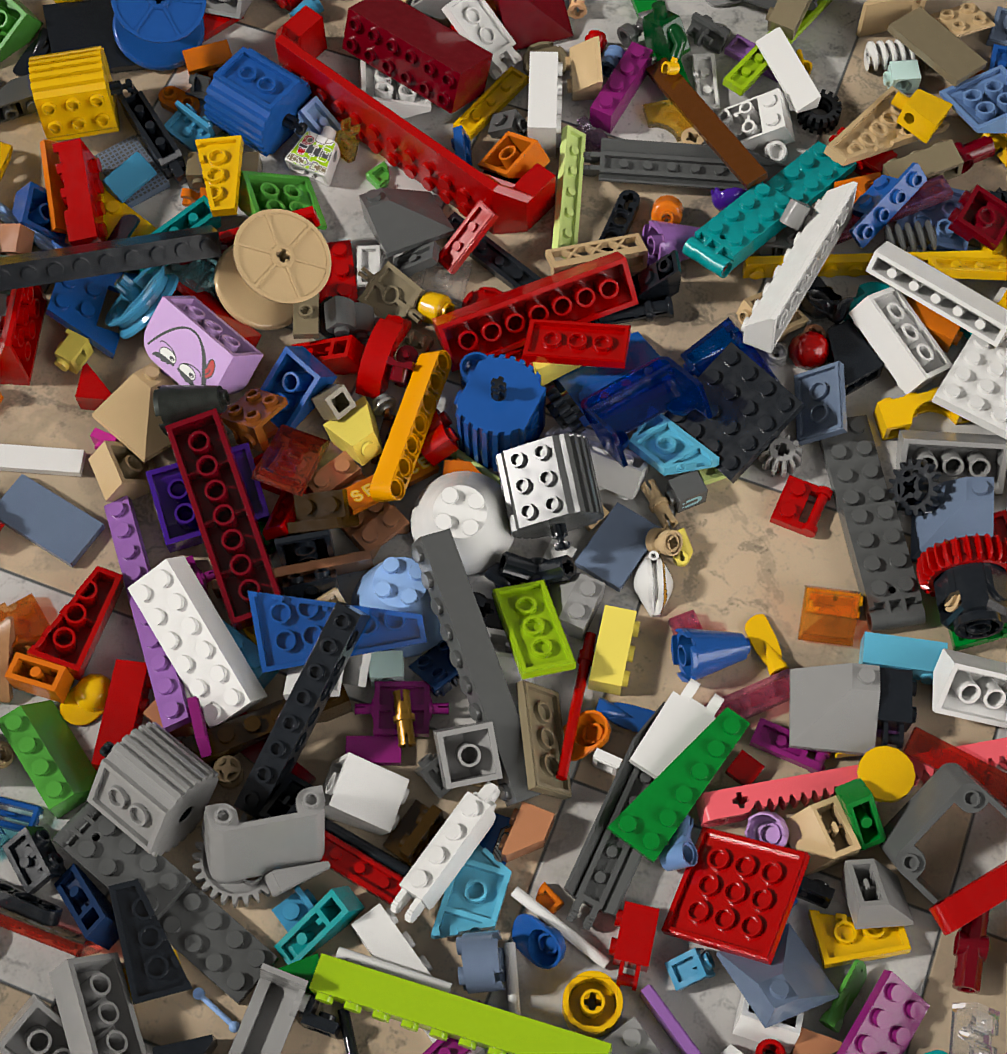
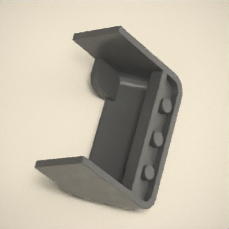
M946 763L935 772L883 827L886 840L879 844L898 871L934 905L942 897L920 877V874L926 867V858L915 844L954 803L967 813H977L990 803L1007 818V807L957 763Z

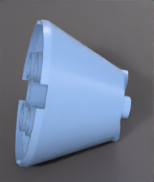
M388 557L383 562L372 567L357 583L351 599V605L423 615L428 642L383 650H403L404 658L422 655V652L437 646L443 640L440 633L441 625L438 616L432 611L430 594L428 589L422 584V573L419 564L414 561L413 557Z

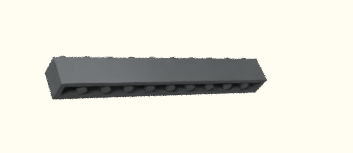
M449 528L421 536L411 544L412 556L414 561L419 564L422 573V584L428 589L431 597L432 611L438 616L441 625V636L444 641H447L450 649V661L458 671L460 688L466 694L470 704V716L476 723L493 721L503 778L497 779L498 789L501 792L500 797L508 807L538 796L541 793L528 790L520 718L451 530Z

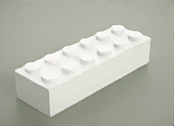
M185 556L165 559L128 587L130 594L190 696H197L199 698L204 719L209 728L237 718L267 697L266 692Z

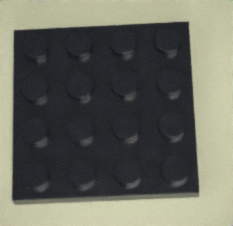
M730 342L664 416L720 457L719 465L716 468L734 484L802 411L805 405L735 344Z

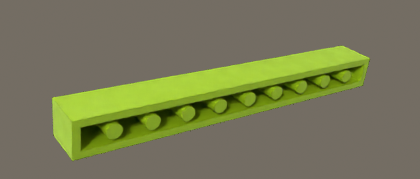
M321 953L309 986L312 993L316 995L315 999L328 1005H332L333 1001L343 1003V1008L350 1012L360 1014L361 1010L373 1013L372 1018L381 1022L389 1023V1020L393 1019L401 1022L400 1026L413 1032H417L418 1028L430 1031L429 1036L435 1039L446 1041L447 1037L459 1040L458 1045L466 1049L476 1050V1046L487 1049V1054H611L612 1052L611 1043Z

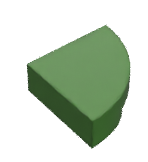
M385 161L365 173L366 179L376 189L388 186L390 175Z

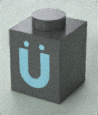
M695 470L668 480L665 497H667L669 505L674 506L677 513H680L706 502L708 489L698 471Z

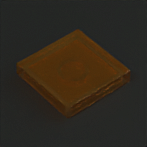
M805 585L798 640L853 646L860 592Z

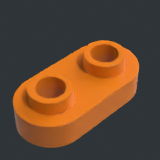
M167 86L160 90L158 98L162 108L174 114L178 110L174 103L178 100L184 105L186 103L191 104L196 110L197 115L200 116L202 109L198 98L186 95L185 91L175 86Z

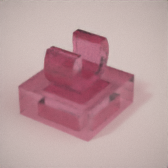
M694 609L668 620L673 635L678 634L675 631L677 628L703 629Z

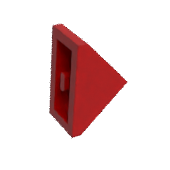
M86 363L82 367L75 398L81 409L95 411L112 393Z

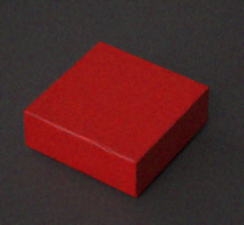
M741 750L726 769L725 774L743 786L753 784L765 766L747 752Z

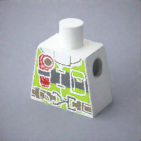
M324 126L320 135L311 131L305 132L285 158L289 170L329 187L341 154L338 144L333 141L337 131L330 126Z

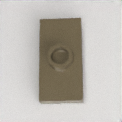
M319 293L304 302L293 304L294 339L319 338Z

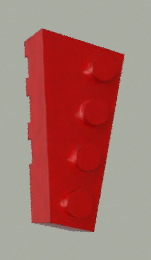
M81 138L52 144L53 152L57 153L60 159V163L56 164V170L64 185V188H60V193L64 205L68 208V210L64 211L69 243L72 246L105 241V237L108 236V230L103 220L106 209L101 198V194L104 193V187L99 176V172H102L99 158H95Z
M97 566L75 592L76 594L71 601L61 609L60 614L50 626L48 625L43 631L42 636L35 645L29 648L26 652L27 655L65 666L74 679L80 681L124 587L123 575Z

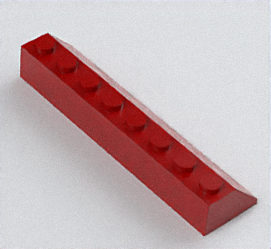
M616 251L432 318V322L442 350H446L451 357V371L454 372L460 370L462 358L471 352H481L487 356L494 354L495 357L524 346L530 319L588 323L637 305L639 302L627 259Z

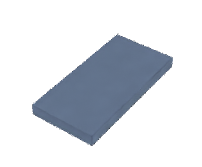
M21 474L0 499V521L5 526L72 568L105 529L102 522L24 474Z

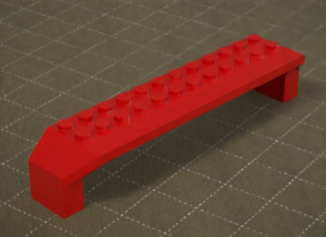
M305 5L277 30L275 44L279 65L308 82L312 91L310 95L312 97L317 96L340 125L356 141L366 144L373 153L383 156L389 164L403 170L409 178L417 180L427 191H432L440 196L444 203L451 204L457 208L463 216L467 217L479 200H481L499 216L488 230L492 234L528 232L555 205L556 175L540 164L536 163L515 184L480 172L316 59L327 49L323 16Z

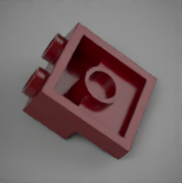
M977 184L971 191L965 190L959 198L958 203L961 206L960 208L956 207L948 217V220L951 222L948 229L966 241L974 238L994 251L1007 231V204Z

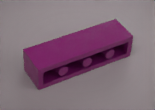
M633 41L631 42L590 106V126L609 134L612 132L647 76L646 68L652 65V49Z

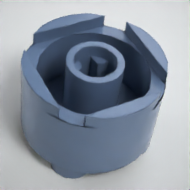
M500 930L463 933L462 937H456L457 954L461 955L463 967H458L459 985H463L464 991L467 990L468 994L505 990V986L502 983L506 981L504 949L498 948V940H502Z

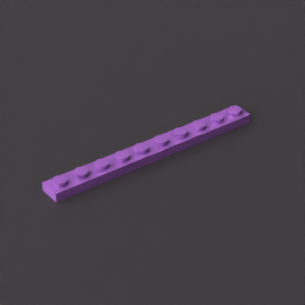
M126 495L105 505L104 509L163 728L170 732L192 722L183 682L128 590V587L151 571L132 500Z

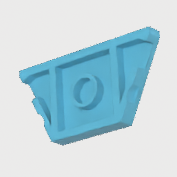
M653 406L648 408L644 421L641 420L637 431L633 433L629 440V449L663 476L707 469L719 465L720 457Z
M480 844L444 892L431 932L432 939L495 929L512 871L502 862H498L494 855Z

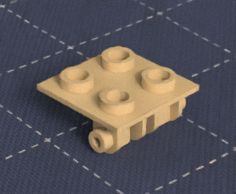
M973 2L963 3L960 6L943 9L940 12L931 14L933 18L956 37L995 26V23Z

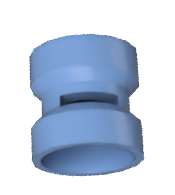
M610 45L605 51L604 56L601 58L602 74L609 78L626 51L622 47Z

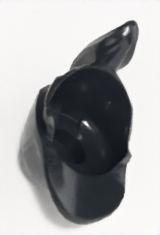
M817 275L800 306L813 318H828V320L837 324L846 318L854 299L852 297L842 299L841 295L836 294L833 288L827 286Z

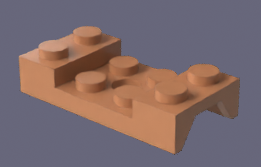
M344 451L313 473L305 486L309 493L341 490L366 477L362 474L359 465ZM388 501L379 502L355 514L359 517V525L340 528L360 551L370 550L372 559L375 558L380 547L397 534H408L411 531L410 522L394 504L390 505Z

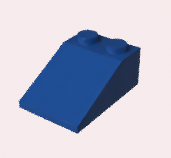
M285 346L260 388L261 390L287 398L288 405L270 419L278 427L277 434L285 438L315 408L311 398L329 384H333L338 377L303 346Z

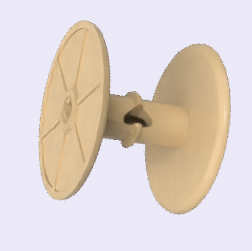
M284 209L259 211L248 217L241 224L236 233L234 244L223 252L216 264L214 285L217 296L226 311L237 321L259 330L284 328L293 323V304L304 302L314 297L326 285L331 272L330 250L322 233L303 216Z

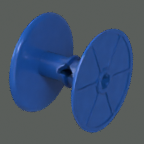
M111 0L114 11L113 34L115 41L123 54L135 64L156 71L176 69L185 65L183 50L202 46L205 34L203 16L206 9V0Z

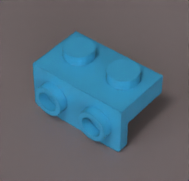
M177 100L174 104L178 110L164 126L169 134L191 152H198L195 140L213 138L216 135L213 130L214 125L205 116L199 117L196 110L190 104L186 103L184 105Z

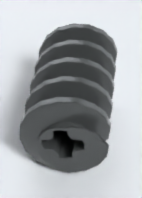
M925 220L922 228L920 222L916 221L912 229L910 223L906 222L902 230L899 223H896L893 231L889 225H885L884 243L889 241L906 252L908 247H911L912 251L916 252L918 245L921 246L923 252H926L927 246L930 244L933 251H936L935 224L932 226L929 220Z

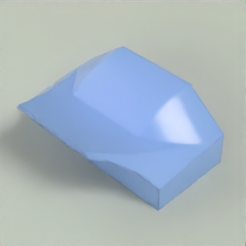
M317 96L312 97L298 111L299 123L305 122L308 125L306 132L311 131L320 135L324 126H330L337 131V135L333 140L336 143L347 133Z

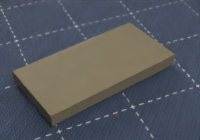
M921 7L911 11L888 26L887 31L954 87L985 69L988 63Z
M525 680L516 683L528 790L563 800L571 798L569 771L567 780L561 781L556 779L564 739L559 693Z

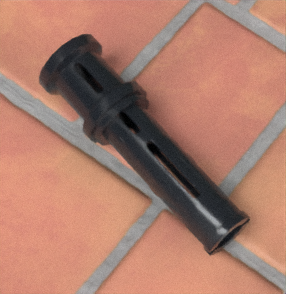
M666 296L665 299L651 302L650 300H645L643 304L631 306L599 318L598 322L601 324H621L644 319L652 322L654 318L666 316L674 318L672 299L670 296Z

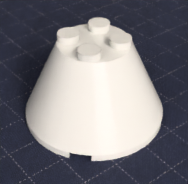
M471 471L451 472L438 477L423 489L414 504L411 515V532L414 542L421 536L450 528L466 574L474 575L484 572L500 561L502 554L509 551L514 540L510 532L501 486L490 477Z

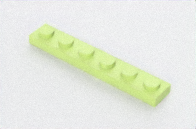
M569 125L563 127L561 132L552 249L578 244L584 168L583 153L585 152L586 134Z

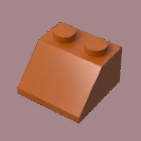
M507 131L477 165L481 169L507 178H522L536 163L545 168L550 159L538 140Z

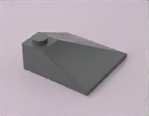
M379 188L359 195L364 219L387 258L455 233V229L431 192Z

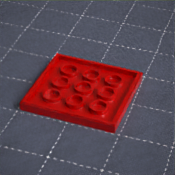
M702 827L695 844L698 854L697 863L695 866L685 869L661 931L672 937L771 965L808 866L810 855L807 852Z

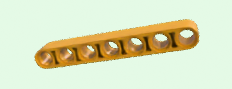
M446 350L422 353L417 359L370 484V495L375 502L398 501L403 499L451 369V357Z

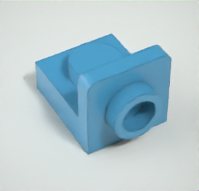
M297 885L294 888L295 893L272 909V912L287 932L318 903L308 888L303 891Z
M693 948L664 963L676 991H681L705 978L715 976L713 970L715 968L714 960L708 951L705 952L704 948Z

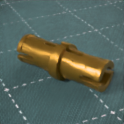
M403 689V701H401L400 690H395L392 692L396 714L393 716L394 724H397L398 747L406 748L405 736L408 738V747L416 746L413 728L415 714L411 710L410 690Z

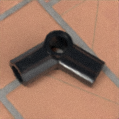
M506 551L502 554L497 571L501 576L523 583L544 580L549 589V584L569 580L572 576H576L577 567L573 562V558L568 555L549 560L541 557L529 559Z

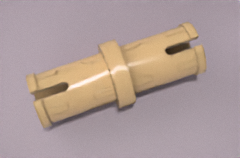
M654 479L648 480L651 490L646 482L642 483L640 489L649 502L650 511L656 514L662 528L665 530L670 529L667 520L672 528L676 527L678 521L669 508L667 497L662 495Z

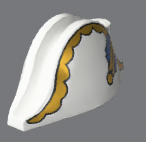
M656 551L647 552L634 577L635 592L650 617L661 616L673 590L671 572Z

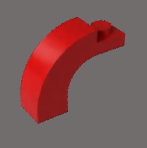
M390 314L385 319L380 318L368 339L361 359L355 393L372 399L385 393L389 385L391 367L387 365L388 357L394 358L400 343L411 330L412 321Z

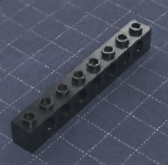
M336 602L234 804L235 807L256 819H261L258 817V813L289 773L292 772L370 615L348 603Z

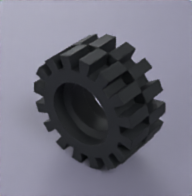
M822 89L818 107L814 108L822 109L828 114L817 115L811 111L812 109L797 113L799 125L803 124L802 129L806 130L809 128V133L811 134L815 130L817 135H821L822 131L827 134L829 130L833 131L835 129V126L839 123L842 104L841 101L838 102L839 98L837 95L832 97L833 92L831 91L825 94L826 90Z

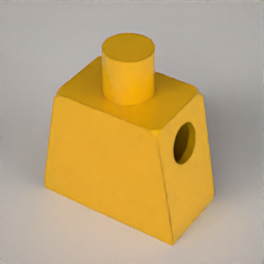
M917 89L910 98L898 91L891 101L893 106L902 110L897 118V123L926 144L943 123L953 105L921 89Z

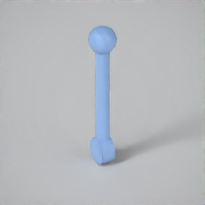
M202 988L194 989L193 997L196 1000H202L229 1026L230 1032L236 1033L240 1023L232 1021L205 996L206 993Z

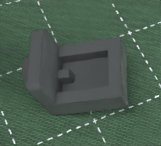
M517 109L492 114L488 130L492 138L504 136L507 131L525 136L527 131L526 119L522 117Z

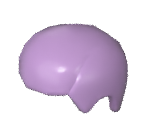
M762 811L748 818L745 836L785 847L789 838V829L786 821L777 813Z

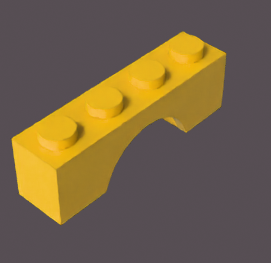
M939 387L918 394L911 392L904 397L884 398L877 402L873 413L882 441L898 438L899 429L909 430L912 419L922 413L934 412L942 414L955 425L971 421L931 402Z

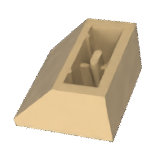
M836 795L812 804L785 820L789 829L787 842L789 847L807 852L810 855L804 877L842 863L845 860L852 859L861 850V846Z

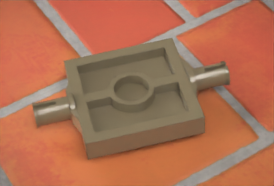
M387 261L383 268L375 274L371 273L366 267H362L361 270L367 276L359 270L358 275L368 283L365 291L357 300L373 307L376 316L383 319L388 314L398 315L403 319L410 317L419 325L422 321L416 317L417 315L424 321L425 316L415 308L426 291L392 263Z

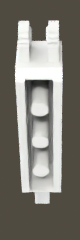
M487 781L479 792L475 791L472 794L467 791L399 884L402 889L391 904L392 912L399 914L409 900L413 899L414 901L404 915V920L413 923L424 908L430 910L435 906L494 824L496 819L494 810L497 806L495 801L501 793L498 786Z

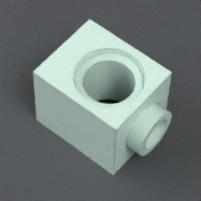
M918 60L890 61L887 71L883 73L884 86H887L888 89L893 86L904 94H913L918 89L921 81Z
M403 650L371 653L367 678H370L372 687H375V681H404Z

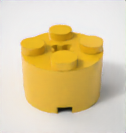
M585 971L568 983L563 993L562 1014L570 1030L592 1038H599L612 1032L617 1025L623 1008V996L620 988L611 977L599 971ZM589 999H595V1004L600 1006H596L595 1010H589V1006L584 1004H588Z

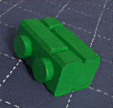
M855 779L834 789L836 796L856 835L861 850H866L885 842L886 836L873 794L866 787L862 779Z

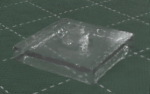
M438 262L432 268H426L419 272L417 285L426 292L432 291L448 295L454 307L462 308L472 263L464 262L453 275Z

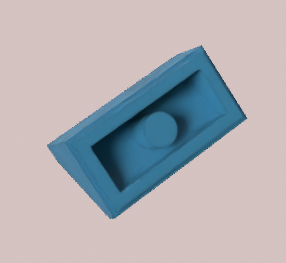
M135 152L103 179V183L107 192L121 203H124L157 175V172L139 152Z

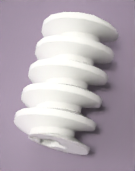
M898 39L894 43L892 40H887L885 44L882 40L877 41L876 44L873 41H868L864 51L866 71H868L870 64H872L874 71H877L879 64L882 65L883 70H886L890 61L916 60V55Z

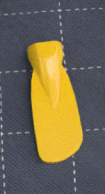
M757 614L751 617L745 624V633L755 652L767 665L769 675L772 678L785 674L789 667L782 659L778 640L764 614Z

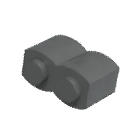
M334 296L324 303L326 330L329 333L334 334L336 337L353 335L362 344L368 342L375 327L373 307L364 303L354 302L343 296Z

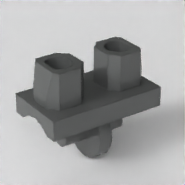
M697 12L693 13L691 24L686 34L694 38V44L698 47L703 44L717 54H720L729 38L731 30L725 26L720 27L716 25L708 15L702 16Z

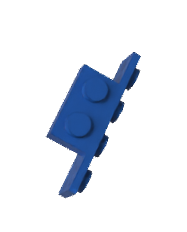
M913 162L899 178L882 174L857 199L852 213L854 216L860 217V219L849 232L859 247L864 248L927 181V177L918 163Z

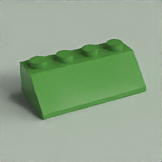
M52 700L20 705L0 718L1 731L48 809L57 819L87 801L97 771L92 766Z

